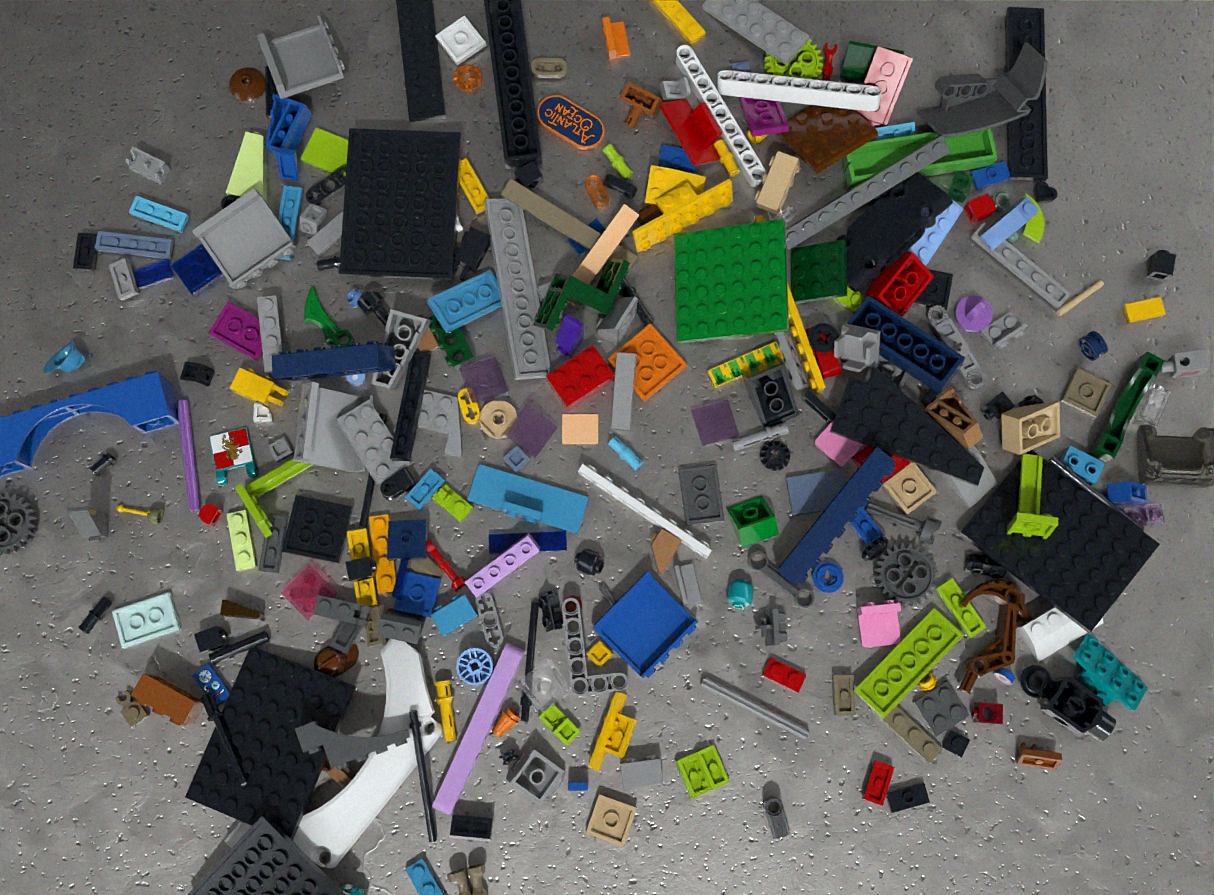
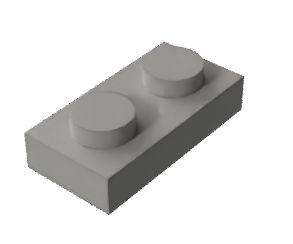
M123 258L110 264L109 268L118 298L126 300L139 294L129 259Z

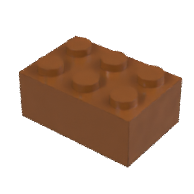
M143 673L131 693V696L136 698V703L142 706L148 705L153 707L152 711L160 716L166 715L171 717L169 721L179 726L181 724L185 726L187 724H194L204 708L201 699L155 674Z

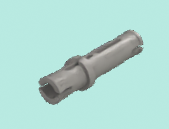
M783 422L731 440L734 452L761 442L773 441V438L789 434L787 424Z

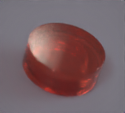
M571 595L565 598V600L567 598L576 599L579 602L581 611L582 601L579 597ZM569 601L565 605V609L568 612H574L577 608L576 603L573 601Z

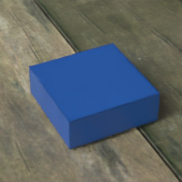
M568 782V790L587 791L588 782Z

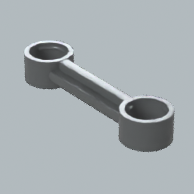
M757 551L749 556V568L754 572L761 571L790 594L798 608L806 609L814 603L815 597L813 592L809 589H801L797 585L795 586L777 572V569L768 563L766 554ZM754 555H761L765 563L762 568L752 566L751 558ZM800 592L808 593L811 597L810 604L806 606L800 605L797 600L798 594Z

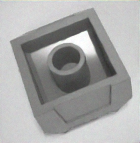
M528 746L508 770L506 779L537 803L543 805L550 800L563 782L565 771L533 747Z

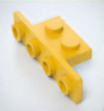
M616 691L615 695L611 698L608 714L605 715L603 720L604 725L601 733L597 736L594 752L591 753L589 758V768L600 771L606 753L624 759L637 720L621 714L627 695Z

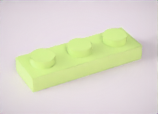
M247 510L226 514L236 571L257 567Z

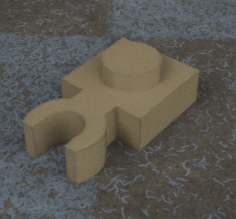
M126 690L124 691L127 696L125 701L121 697H116L115 700L119 705L124 706V709L120 712L129 726L134 728L150 715L144 706L135 701L133 702L131 692Z

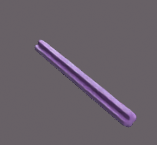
M178 400L177 411L188 506L191 512H196L201 507L188 401Z

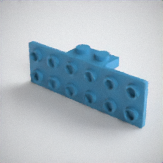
M479 464L467 500L506 512V515L512 518L519 516L525 518L524 521L532 524L539 522L577 534L587 506L588 497Z

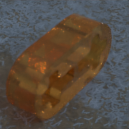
M595 175L587 177L585 189L594 207L598 210L606 209L609 205V195L602 181ZM593 181V183H597L596 191L594 190L593 186H590V182ZM597 195H600L601 199H605L604 204L598 202Z

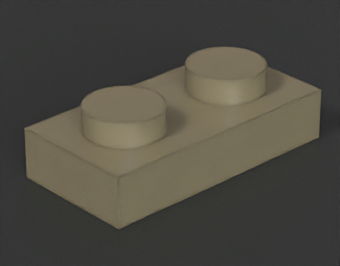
M832 675L834 715H856L854 675Z

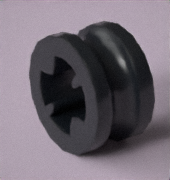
M515 748L499 756L503 760V766L519 757V755L515 754Z

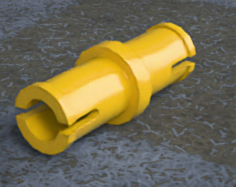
M721 139L715 142L714 147L720 156L719 160L725 165L729 176L733 177L739 174L740 169H738L733 159L734 155L729 151L725 140Z

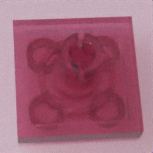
M309 565L281 591V594L309 621L314 616L313 612L317 596L333 598L337 592Z

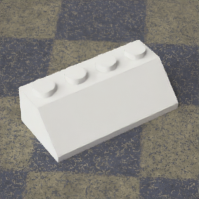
M1054 606L1016 628L1037 662L1088 633ZM1103 618L1099 621L1095 628L1104 623Z

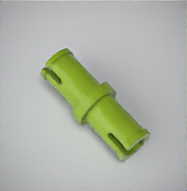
M612 144L603 149V153L606 154L612 163L611 166L617 169L624 180H627L634 174L624 162L625 158L618 154Z

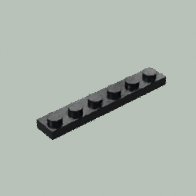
M428 352L414 353L408 364L390 454L392 461H411L431 358Z

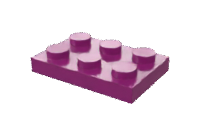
M740 97V105L752 137L788 132L789 125L779 101Z
M227 302L208 334L258 362L263 355L259 318Z

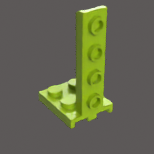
M1024 453L1021 455L1018 512L1007 526V534L1011 535L1014 532L1022 533L1026 537L1037 535L1047 539L1058 526L1057 517H1052L1051 514H1040L1043 456Z
M293 458L292 460L285 461L280 467L268 471L261 478L252 480L245 487L242 484L234 487L265 538L272 535L269 529L272 525L256 498L310 468L313 464L293 461Z

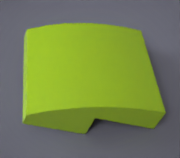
M714 745L675 761L690 799L730 782Z

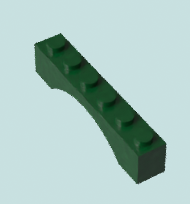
M1146 352L1138 358L1090 454L1105 462L1116 457L1137 406L1157 377L1165 360L1150 352Z

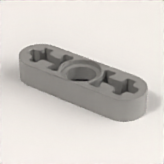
M484 592L475 599L486 643L492 648H498L503 644L504 636L491 594ZM482 596H485L487 599L490 598L487 605L488 609L493 607V611L481 613V610H485L484 605L479 604ZM489 614L495 617V623L491 626L484 623L485 616ZM498 626V630H494L495 635L500 636V639L497 640L498 644L489 641L492 638L491 631L487 633L486 629H493Z

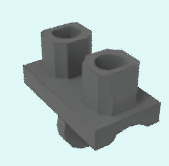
M778 609L764 610V618H761V625L755 626V630H761V636L765 638L766 646L780 645V643L788 641L787 632L779 631V624L786 623V613L779 612Z

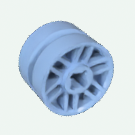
M470 648L459 656L456 664L457 673L464 682L471 685H481L491 678L494 671V661L486 651L479 648ZM475 663H477L479 666V669L473 670L472 665Z

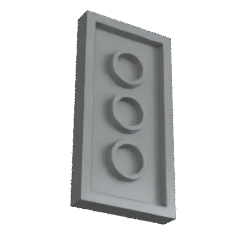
M369 400L335 420L377 486L402 468L411 465L409 461H392L390 459L394 438Z

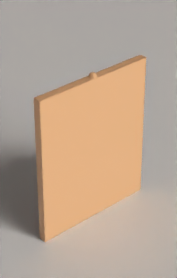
M562 414V444H598V414Z

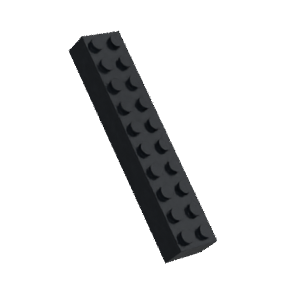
M484 0L506 169L521 168L531 161H534L536 166L542 165L521 0Z

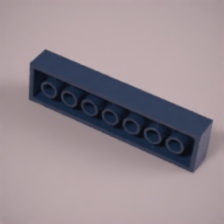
M875 447L777 568V572L795 586L798 583L802 585L808 578L807 572L809 569H815L821 562V559H819L823 552L827 554L833 547L831 542L834 538L837 537L839 539L846 531L844 528L846 523H852L858 516L856 512L860 506L864 508L871 500L868 497L871 492H877L883 485L881 481L883 477H889L896 468L894 466L896 461L881 449Z

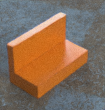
M603 17L602 28L609 59L629 56L630 50L624 22L611 23L610 17Z

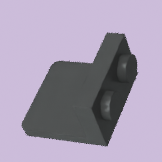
M389 608L387 613L382 614L380 617L379 637L418 644L426 617Z

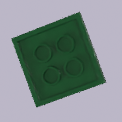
M844 239L791 248L792 296L795 304L847 296L846 241Z

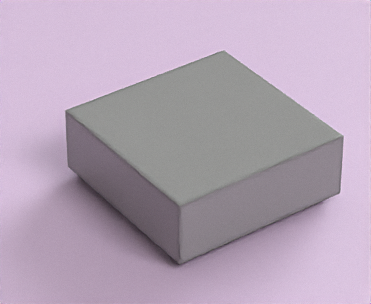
M285 436L267 445L277 463L294 454Z

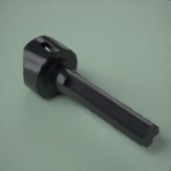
M379 292L364 293L357 301L359 309L365 315L374 313L386 327L389 313L381 306L384 298Z

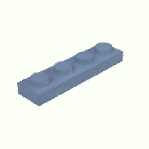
M98 231L95 249L101 252L171 260L174 241L172 239Z

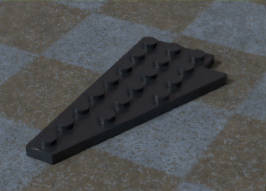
M876 367L872 369L868 383L849 377L830 429L831 433L871 448L878 447L885 453L974 486L979 485L984 466Z

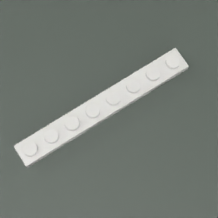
M582 464L579 468L578 474L659 528L681 539V543L707 559L712 551L709 549L710 545L703 540L697 541L693 538L694 535L686 529L682 531L676 527L678 524L670 518L664 519L660 516L662 514L660 511L653 507L649 509L645 506V502L639 497L634 499L628 495L629 491L622 486L616 487L612 484V479L605 475L603 477L600 476L591 465L585 466Z

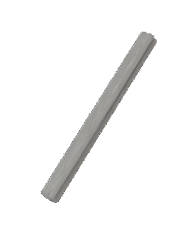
M708 677L702 679V687L802 739L808 737L809 729Z

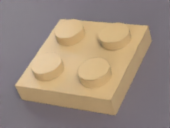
M910 463L882 485L905 515H908L937 493L936 489L915 463Z
M599 794L586 834L624 847L637 807Z

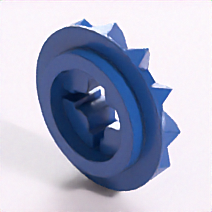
M823 562L814 569L812 579L814 586L820 591L832 593L842 586L844 575L837 564ZM827 569L830 576L836 577L829 580L828 586L826 580L820 578L826 575Z

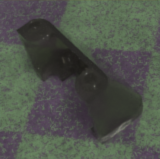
M1140 425L1137 430L1139 482L1144 485L1201 488L1213 486L1214 428L1202 427L1192 437L1159 436L1157 435L1156 427Z

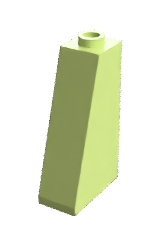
M245 132L226 190L227 195L239 199L255 188L267 203L268 150L265 147L266 140L261 133Z

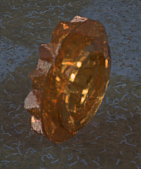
M465 63L461 67L458 66V69L454 72L453 80L458 89L471 92L481 85L482 73L474 64L467 65ZM470 72V75H471L472 79H471V78H468V80H466V83H465V77H464V75L467 76L468 73Z

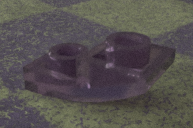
M1162 504L1121 508L1123 512L1141 526L1165 523Z

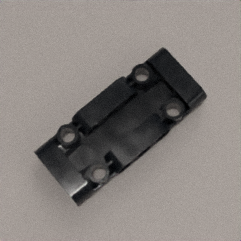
M916 172L901 184L893 186L887 197L879 198L849 226L847 234L840 235L836 239H844L846 241L847 287L856 293L869 279L879 277L881 268L884 265L889 267L895 263L924 235L925 228L934 226L936 217L953 203L951 197L926 177Z

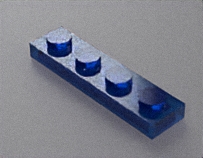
M566 531L530 532L531 536L540 546L539 552L567 551ZM527 533L489 534V554L502 553Z

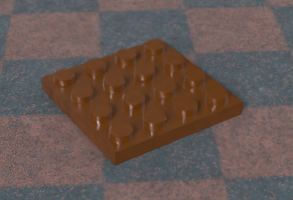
M810 105L787 119L789 125L788 132L776 134L816 174L878 137V131L855 110Z

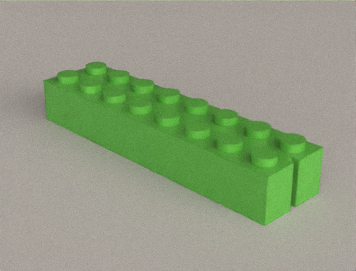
M991 128L965 135L945 137L944 140L951 152L918 172L926 177L993 165L998 157ZM936 132L866 143L842 158L843 167L846 170L845 177L848 189L857 186L939 135Z

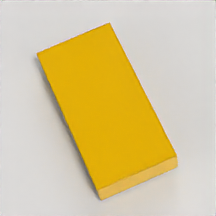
M1161 297L1123 305L1128 324L1166 315Z

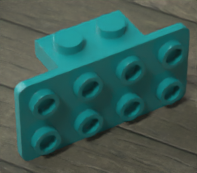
M1091 634L1085 635L1073 654L1074 660L1084 670L1078 673L1074 679L1103 699L1104 707L1117 699L1129 711L1136 710L1147 691V686Z

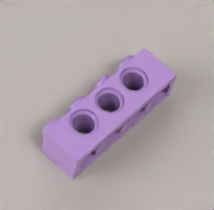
M527 533L466 578L465 584L477 598L540 551V546L531 534Z

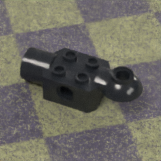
M1031 665L1022 672L1020 677L1022 690L1028 696L1040 698V709L1074 733L1086 732L1101 742L1114 730L1116 719L1103 711V699L1072 677L1061 676L1052 680L1050 673L1040 665ZM1033 677L1037 679V684L1035 686L1032 685Z

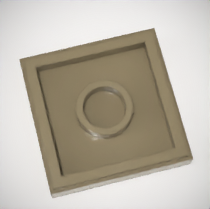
M1077 367L1063 394L1061 402L1096 418L1112 384Z

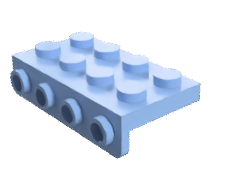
M953 200V203L936 217L934 226L925 228L924 235L907 251L913 252L926 266L963 211V208Z

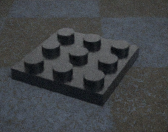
M295 495L282 552L340 564L353 507Z

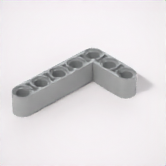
M567 598L562 604L571 690L576 695L624 690L628 685V678L621 672L587 675L580 605L576 599ZM573 601L576 603L577 608L574 612L566 611L565 605L567 602ZM570 621H576L579 624L576 632L568 630L567 625ZM574 640L581 643V649L578 652H573L570 649V643ZM576 660L583 663V669L579 672L572 669V663ZM616 676L624 677L625 683L623 686L617 687L614 685L613 680ZM597 678L604 679V688H595L594 681ZM578 680H582L586 685L585 689L581 692L576 691L574 688V684Z

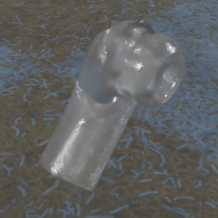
M790 205L783 211H780L779 215L771 212L768 213L772 220H786L796 212V209Z

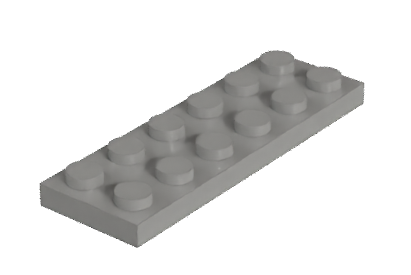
M706 0L702 4L704 11L785 65L809 41L808 34L756 0Z

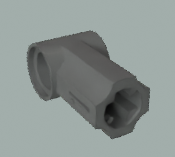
M774 796L766 797L762 805L773 839L786 837L790 832L784 815L783 804ZM772 801L777 802V809L775 811L768 810V805Z

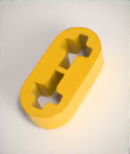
M464 388L458 393L460 408L465 421L471 425L476 424L480 421V410L477 400L471 389ZM465 393H467L468 396L472 395V397L469 398L470 404L468 405L465 399L461 400V398L464 397ZM469 408H472L473 413H477L473 420L467 417L469 415Z

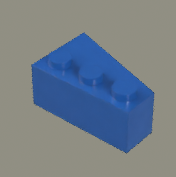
M273 94V109L270 111L271 123L268 126L265 147L273 157L277 158V147L296 150L313 114L305 104L288 98L280 99L279 95Z

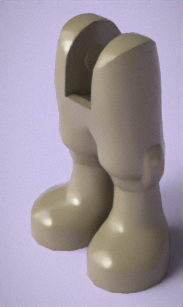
M477 864L467 868L473 886L472 893L469 890L465 868L447 874L448 880L457 884L460 892L459 895H488L482 885L485 864Z

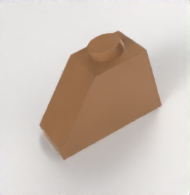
M661 529L660 532L656 531L650 540L653 542L651 549L659 575L663 574L682 541L664 529Z

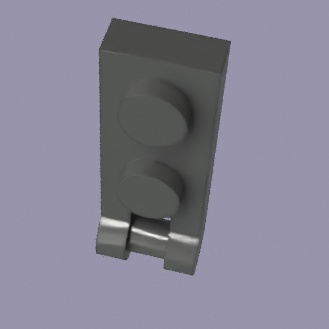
M318 595L313 614L367 627L368 613H371L372 607ZM356 610L361 611L359 618L354 617Z

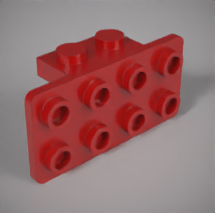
M686 99L664 102L660 105V109L694 166L717 162L720 159L713 143L722 134V131L706 103H700L694 110Z

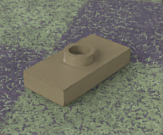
M384 605L371 606V613H368L367 647L385 645L387 643L386 638L379 637L380 617L382 614H385Z

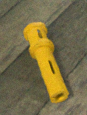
M451 680L434 682L438 697L436 702L440 704L444 742L457 740L452 711L454 697L451 696Z

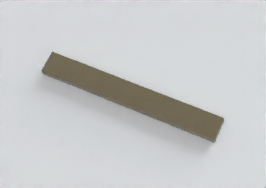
M512 179L509 180L501 193L502 197L590 251L602 235ZM618 245L609 258L624 259L630 262L628 267L630 271L638 256Z

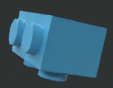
M1072 446L1065 448L1059 458L1061 463L1070 466L1073 472L1089 485L1096 484L1105 465L1104 462Z
M459 594L450 599V604L446 606L442 604L433 610L434 613L431 617L442 636H447L478 617L466 595L461 596Z

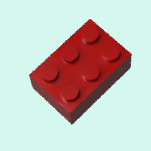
M591 345L546 375V382L568 412L613 382L615 375L594 345Z

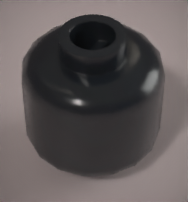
M587 548L582 550L581 553L578 552L574 559L577 571L591 577L600 574L605 563L601 553Z

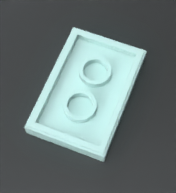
M170 592L112 611L123 649L181 630Z

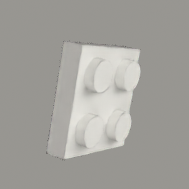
M465 16L435 35L439 44L457 66L486 46L484 39Z

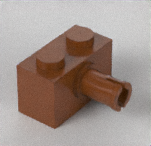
M628 82L620 96L622 102L632 108L624 123L635 128L641 114H646L655 119L660 111V105L664 102L660 97Z

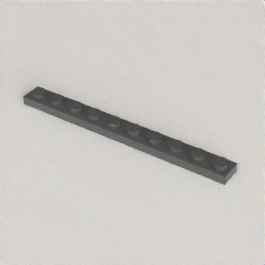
M943 136L935 137L786 228V248L790 250L951 152Z

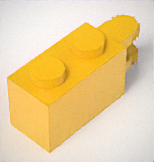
M239 368L230 386L234 393L261 403L266 407H269L270 403L283 406L284 402L282 400L274 398L276 392L283 396H288L289 394L287 390L278 387L274 383V379L266 375L262 378L257 375L256 371L250 368H246V370Z

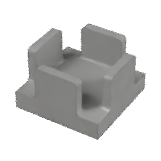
M846 323L842 326L841 336L834 342V357L839 358L841 356V361L846 362L843 364V369L861 372L866 367L877 368L879 366L880 331Z

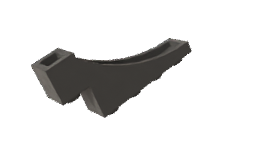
M317 721L295 728L302 751L313 754L321 751L320 746H323L331 768L336 767L337 770L348 767V762L356 759L358 763L368 759V754L376 752L377 755L388 751L387 746L395 744L396 747L408 743L407 739L411 737L408 729L376 737L349 736L319 726Z

